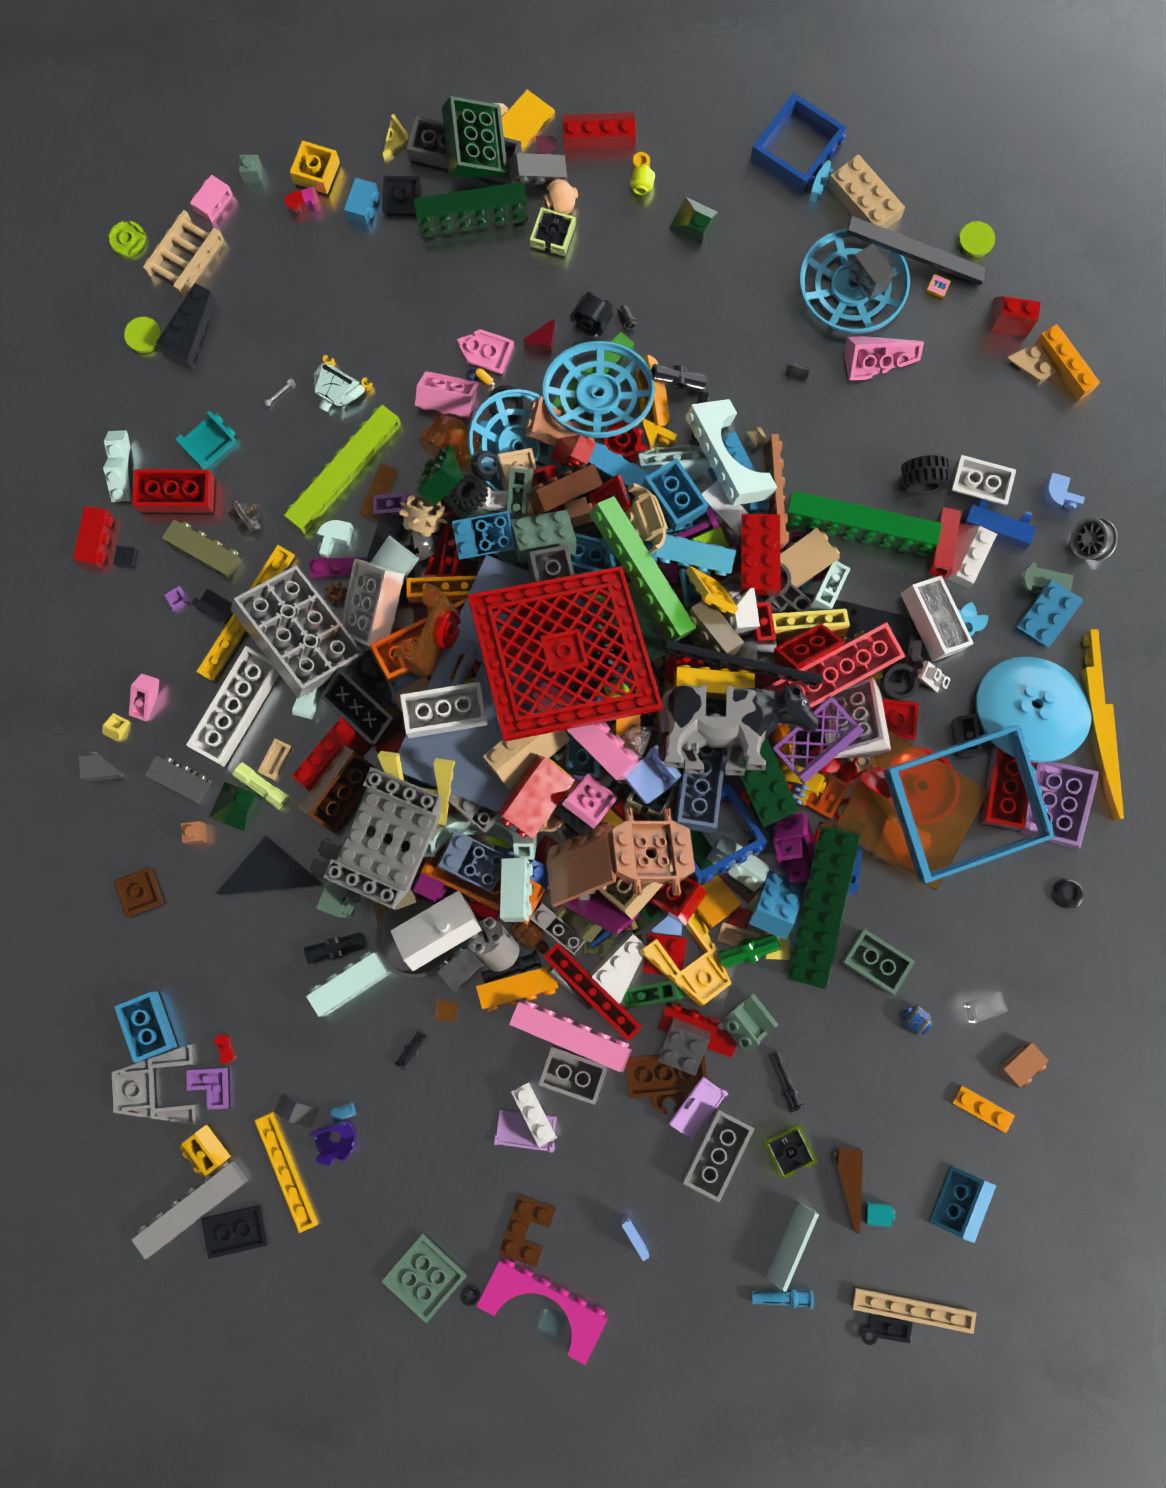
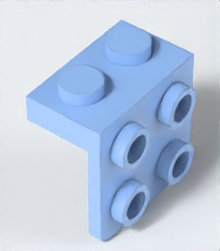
M657 745L650 749L646 757L640 760L641 763L625 778L626 782L645 804L650 803L673 787L682 776L678 768L664 767V762L658 756L659 747Z

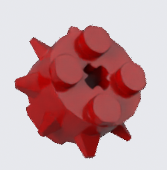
M620 421L609 426L606 432L618 430L629 424L625 421ZM636 426L617 436L599 438L604 441V445L608 450L622 455L630 463L636 464V457L640 450H647V447L641 443V436L645 430L636 429Z

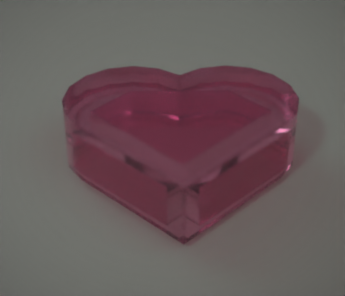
M536 136L537 154H550V152L556 150L557 140L555 137Z

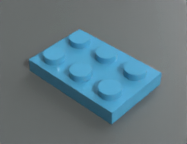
M1050 579L1019 621L1017 628L1050 647L1084 600Z

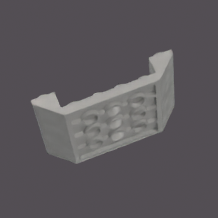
M370 767L363 784L368 787L366 795L338 860H330L323 878L394 909L409 892L438 824L442 796ZM373 826L376 830L375 835L369 837L367 831ZM387 834H391L393 840L390 844L386 845L384 838ZM405 841H408L410 844V849L407 852H403L401 848Z

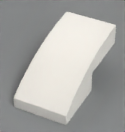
M486 487L488 490V497H485L487 501L486 503L482 502L483 506H477V508L507 511L508 491H492L490 487ZM471 489L470 496L474 493L475 489Z

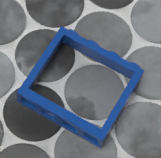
M793 92L752 146L751 157L804 191L808 185L814 183L815 175L820 171L827 159H832L835 155L836 147L843 144L847 137L845 135L847 127ZM795 109L834 134V137L805 175L765 149Z
M730 783L722 787L720 802L729 798L756 841L702 871L694 861L695 872L691 875L695 882L699 884L707 881L710 882L714 875L718 873L724 874L731 869L732 865L736 863L740 865L750 855L754 854L756 856L765 850L767 840ZM675 813L671 814V817H672V820H673V821H674Z

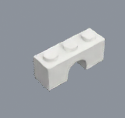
M528 1082L512 1091L511 1093L538 1147H542L555 1140L557 1136L530 1083Z

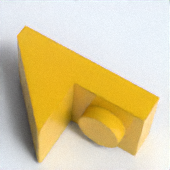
M646 419L643 420L642 429L645 430L644 436L649 449L653 448L656 440H659L664 446L675 445L678 434L661 426H655V423Z

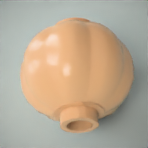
M562 179L552 181L546 188V194L543 195L547 209L563 214H569L573 210L575 199L578 198L576 187L572 188L567 181Z

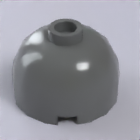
M408 529L409 533H412L410 545H412L413 554L419 558L417 562L427 560L430 556L432 557L439 540L438 534L431 533V536L425 537L420 532Z

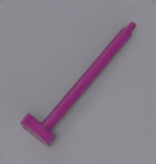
M712 509L706 511L709 520L674 536L685 538L710 526L713 529L718 528L719 524Z

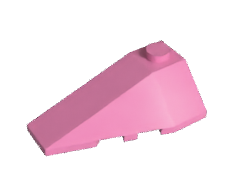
M867 336L847 337L844 357L848 379L867 380L873 378V375L887 373L892 368L903 367L917 362L921 359L924 342Z

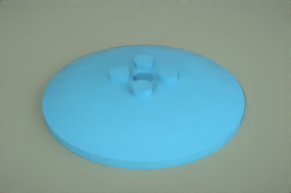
M1017 657L1005 660L993 667L985 675L977 690L976 712L985 734L1008 726L1019 725L1024 734L1025 745L1030 751L1031 762L1048 763L1063 759L1079 748L1088 735L1091 725V707L1088 697L1075 677L1053 662L1036 657ZM1032 702H1038L1041 708L1033 707ZM1008 734L991 740L1002 751L1015 757Z

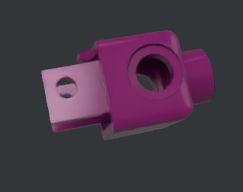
M798 811L773 823V843L776 856L781 867L789 869L790 884L809 881V866H812L815 853V840L808 816Z

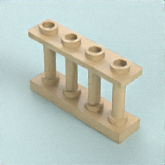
M185 210L176 217L175 223L166 231L164 238L156 245L150 258L146 259L143 266L148 276L152 277L154 272H157L172 281L177 294L182 297L187 294L224 241L218 229L213 228L211 232L207 233L190 222L191 218ZM188 229L205 239L201 247H196L180 237L183 231ZM175 243L194 253V257L191 261H185L170 252ZM165 257L184 268L180 276H176L159 266Z

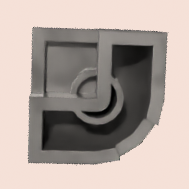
M754 637L743 640V645L735 655L774 664L776 640L757 642ZM733 668V672L740 671L739 669Z

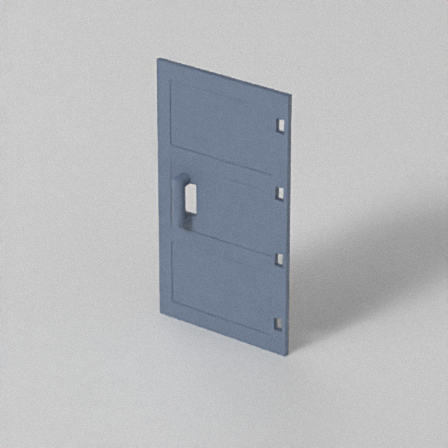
M486 555L469 594L533 583L531 573ZM467 597L459 615L461 623L458 624L457 628L460 629L459 636L450 648L446 647L426 690L465 684L474 661L482 662L473 683L480 682L487 725L415 738H408L406 734L398 753L404 775L436 788L437 783L433 762L436 758L454 760V774L450 787L451 794L498 812L516 786L509 791L483 760V755L503 739ZM578 598L576 601L583 608L587 603L581 598ZM595 598L596 601L602 604L604 603L603 600ZM590 605L588 611L595 615L599 610L593 605ZM501 612L498 618L506 622L509 616ZM583 615L580 621L587 624L588 620L592 619ZM513 619L510 625L518 629L519 622ZM595 622L592 628L597 630L599 623ZM496 624L497 632H499L502 627ZM578 626L574 628V630L579 629L581 635L585 631L584 629ZM522 630V632L527 634L528 636L532 634V632H524V630ZM537 633L534 639L540 642V636L542 635ZM588 633L585 638L592 642L594 635ZM584 645L586 653L589 650V647ZM462 654L464 655V657L452 681L450 680V677L454 671V668L458 662L460 655ZM515 665L511 671L520 676L523 669ZM527 672L524 679L532 683L535 676ZM544 672V674H543V675L547 676L548 678H553V676H554V675H549V674L546 673V672ZM559 676L557 679H558V680H560V679L563 680L564 678L561 677V676ZM509 677L512 687L516 680ZM539 679L536 686L540 687L544 681ZM572 682L569 685V690H572L574 685ZM521 683L516 688V690L523 694L528 689V687ZM532 690V691L530 692V694L528 695V697H530L531 699L537 701V700L532 696V694L534 693V691ZM514 695L515 703L517 705V703L520 701V698ZM524 701L520 708L529 712L533 706Z

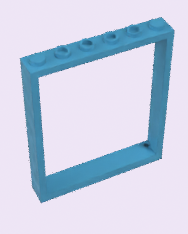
M1019 725L1008 726L883 769L914 870L920 883H929L1055 838L1052 829L1053 825L1047 815L1048 808L1041 796L1042 789L1035 777L1036 770L1030 761V751L1025 745L1024 734ZM1008 734L1039 833L930 872L899 771Z

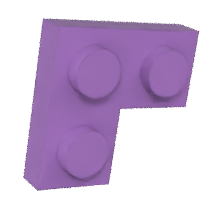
M228 1068L186 1070L187 1091L207 1089V1110L229 1108Z

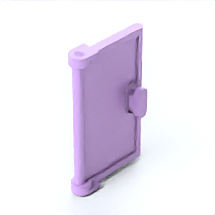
M702 1077L668 1124L684 1134L689 1141L694 1142L696 1135L728 1093L726 1090L718 1088L705 1077Z
M500 1109L494 1145L535 1149L553 1153L555 1150L554 1140L542 1147H538L521 1111ZM546 1115L555 1132L557 1116Z

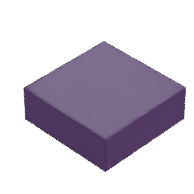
M180 585L163 595L174 612L190 603Z

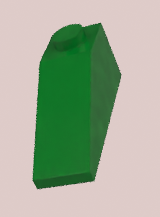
M671 980L628 988L623 996L626 1009L688 997Z

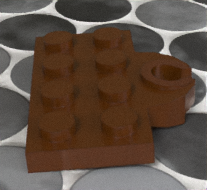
M659 1055L629 1057L626 1063L629 1099L649 1097L656 1111L667 1115V1110L664 1107V1102L667 1099L675 1101L673 1111L676 1114L687 1099L689 1092H692L702 1077L707 1079L705 1055L695 1076L659 1062Z

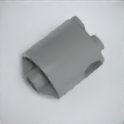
M487 917L479 921L478 924L482 931L467 939L468 947L490 970L503 971L508 969L518 958L519 944L500 922L494 918Z

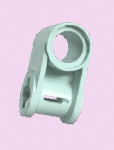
M319 688L314 689L313 692H309L299 699L296 698L292 714L312 720L320 694Z

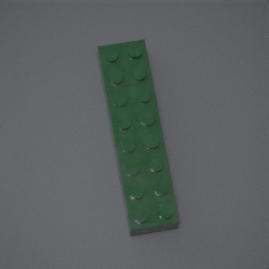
M824 823L820 826L788 972V980L823 989L828 987L862 832Z

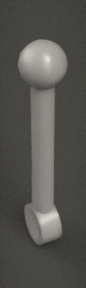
M289 379L282 389L270 399L264 401V405L269 407L271 402L287 388L295 385L294 380Z

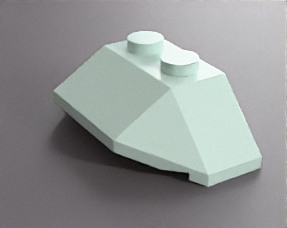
M697 445L654 447L638 454L640 467L646 473H653L676 458L692 480L697 479L711 467L701 446Z

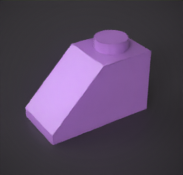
M411 494L374 495L373 514L381 515L385 513L392 516H402L399 514V511L405 509V507L400 503H407V499Z

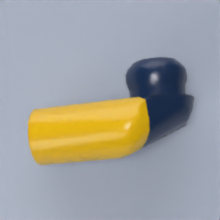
M470 368L469 372L466 373L468 380L473 381L477 378L487 386L494 380L481 368Z

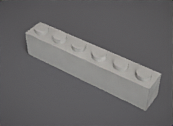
M235 1161L230 1164L228 1162L222 1164L217 1168L218 1173L212 1177L210 1174L200 1181L202 1185L199 1188H191L184 1194L186 1198L181 1202L177 1199L168 1206V1212L164 1215L160 1212L151 1219L153 1223L150 1226L146 1227L144 1225L135 1232L137 1236L131 1240L145 1260L248 1181Z

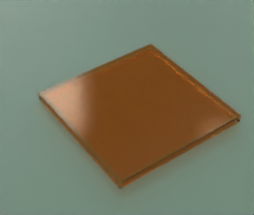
M888 731L891 752L874 756L867 768L870 770L873 767L885 769L924 756L927 753ZM934 759L899 771L930 872L951 864L989 791L941 761ZM860 780L836 826L862 832L861 847L918 880L892 797L890 796L887 799L874 793L864 786ZM943 878L923 884L933 890H937Z

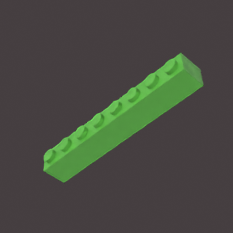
M611 497L597 503L589 512L593 522L638 591L644 604H646L653 615L654 620L663 631L664 636L669 641L674 642L687 636L696 626L616 498Z

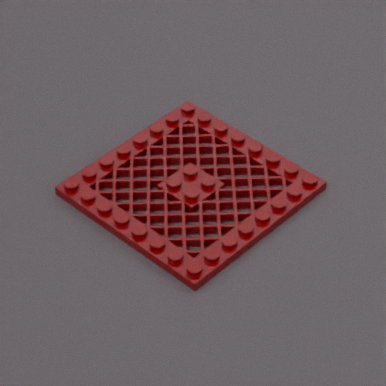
M622 566L468 594V602L503 742L661 711L663 709ZM598 594L606 598L603 604L595 600ZM578 598L587 602L584 608L576 604ZM559 602L567 605L565 611L556 607ZM609 602H611L612 609L607 607ZM540 605L548 609L545 615L537 611ZM590 605L599 609L596 615L588 611ZM571 608L580 612L577 618L568 614ZM520 609L529 613L526 618L518 615ZM501 612L509 616L506 622L498 618ZM552 612L561 616L557 622L549 618ZM602 612L611 616L608 621L599 617ZM583 615L592 619L589 625L580 621ZM532 616L541 620L538 625L529 621ZM513 619L522 623L518 629L510 625ZM564 619L573 623L569 629L561 625ZM614 619L616 620L617 627L611 624ZM545 622L553 626L550 632L541 628ZM595 622L604 626L601 632L592 628ZM496 624L502 627L499 632H497ZM525 626L534 630L530 636L522 632ZM576 626L585 630L582 635L579 629L574 630ZM607 629L616 633L613 639L605 635ZM506 630L514 634L510 640L502 636ZM537 633L542 635L540 636V642L534 639ZM588 633L597 637L594 642L585 638ZM619 636L621 637L622 644L617 642ZM518 637L526 641L523 647L514 643ZM600 640L609 644L606 650L597 645ZM500 641L503 642L504 644H506V646H505V648L503 649V651H502V647H501ZM530 644L538 648L535 654L526 650ZM584 645L589 647L587 653L585 652ZM510 647L518 651L515 658L507 654ZM612 647L621 651L618 657L609 652ZM593 650L602 655L599 660L590 656ZM542 651L545 660L538 657ZM624 654L626 655L627 662L622 660ZM522 655L531 659L527 665L519 661ZM605 657L614 661L611 668L602 663ZM505 659L511 662L508 668L506 667ZM534 662L543 666L539 672L531 668ZM589 663L595 665L591 671L586 669ZM618 664L626 668L623 675L614 670ZM515 665L523 669L520 676L511 671ZM598 668L607 672L604 678L595 674ZM546 669L549 675H554L552 679L543 675ZM569 671H574L572 675L566 673ZM527 672L535 676L532 683L524 679ZM578 672L587 676L584 682L575 678ZM629 672H631L633 680L626 677ZM559 675L568 680L564 686L555 682ZM610 675L619 679L616 686L607 681ZM509 677L516 680L512 687ZM539 679L548 684L544 690L536 686ZM591 679L600 683L597 689L587 685ZM571 682L580 687L577 693L567 689ZM622 682L631 686L628 693L619 688ZM520 683L528 687L524 694L516 690ZM603 686L612 690L609 696L600 692ZM551 687L560 691L557 697L548 693ZM532 690L540 694L537 701L528 697ZM583 690L592 694L589 701L580 696ZM615 693L621 695V696H619V697H614V698H613V696L615 695ZM563 694L573 698L569 705L560 700ZM514 695L520 698V701L517 703V705L515 703ZM544 697L553 702L549 708L540 704ZM596 697H598L599 699H601V700H599V701H594V699H595ZM524 701L533 706L529 712L520 708ZM576 701L582 703L579 705H574ZM556 705L562 707L559 709H554ZM536 709H539L540 711H542V712L534 713Z

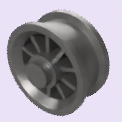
M1092 517L1082 519L1075 525L1071 533V548L1079 558L1095 561L1104 560L1116 549L1118 543L1117 530L1110 521Z

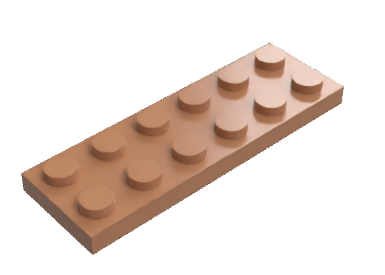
M771 434L763 446L765 473H770L777 489L769 499L768 514H780L781 551L789 541V532L786 531L785 525L788 522V515L784 511V506H786V495H783L785 477H782L784 461L780 456L782 441L779 440V434Z

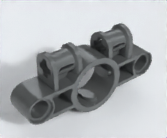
M738 547L734 561L740 567V557L738 555L740 554V547ZM781 563V576H784L786 583L781 587L778 596H758L766 600L765 602L771 603L772 614L783 613L786 608L791 612L808 611L811 606L810 599L791 583L790 571ZM739 574L732 582L734 585H739ZM802 602L806 608L801 610L796 606V603Z

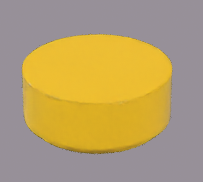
M638 152L633 156L632 166L634 169L641 165L650 166L648 154Z

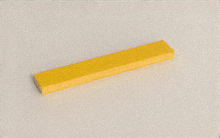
M274 1112L255 1119L254 1122L298 1233L318 1225Z

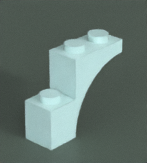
M127 430L108 431L104 439L108 459L103 470L111 502L130 501L132 497L128 478V458L131 446Z

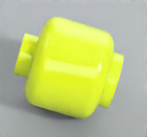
M646 165L633 169L630 187L636 194L645 195L652 190L655 179L654 172Z

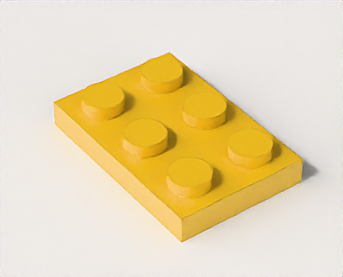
M692 566L687 568L685 572L690 578L689 581L696 586L695 590L702 595L701 599L709 605L715 604L724 613L727 611L732 614L736 613L738 610L737 605L718 580Z

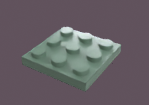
M422 1234L381 1282L418 1317L427 1323L468 1274L427 1236Z

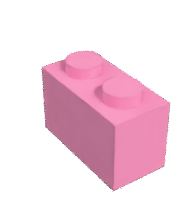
M211 175L203 182L198 193L193 195L190 204L194 212L212 223L233 194L227 184Z

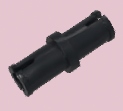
M418 1030L410 1043L404 1046L405 1050L395 1064L398 1067L401 1065V1069L406 1070L413 1057H417L419 1054L418 1050L428 1037L425 1034L422 1035V1032Z

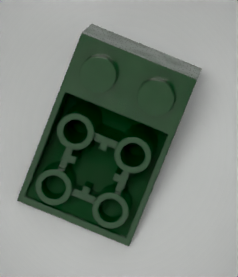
M452 444L447 448L442 447L437 452V457L434 460L429 459L424 465L425 469L421 473L422 477L418 481L419 486L416 492L433 507L459 484L462 476Z

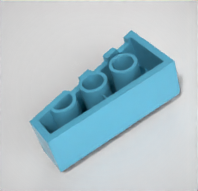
M666 534L663 546L656 551V556L659 557L661 562L670 563V560L677 561L679 566L689 567V564L695 565L698 570L707 572L708 569L716 570L715 574L726 576L727 573L731 574L736 554V548L730 547V549H727L721 545L706 544V542L692 539L687 540V538Z

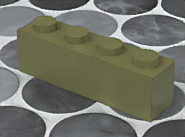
M173 519L162 539L170 546L224 577L231 579L242 561L237 556L239 553L230 547L228 549L223 548V544L214 538L209 540L206 538L207 535L198 529L195 532L183 520L178 522Z

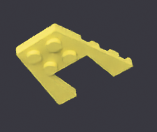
M380 751L377 756L384 772L404 780L399 753ZM436 758L433 765L437 789H423L442 796L440 819L437 825L444 826L447 821L448 801L451 795L450 787L453 780L455 761Z

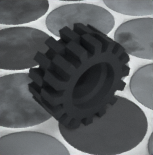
M470 474L469 477L464 475V479H460L459 484L452 489L451 496L460 509L464 512H472V509L478 510L477 506L482 507V502L486 503L487 499L485 497H488V490L478 476L475 475L474 477ZM475 489L471 496L464 498L467 491Z

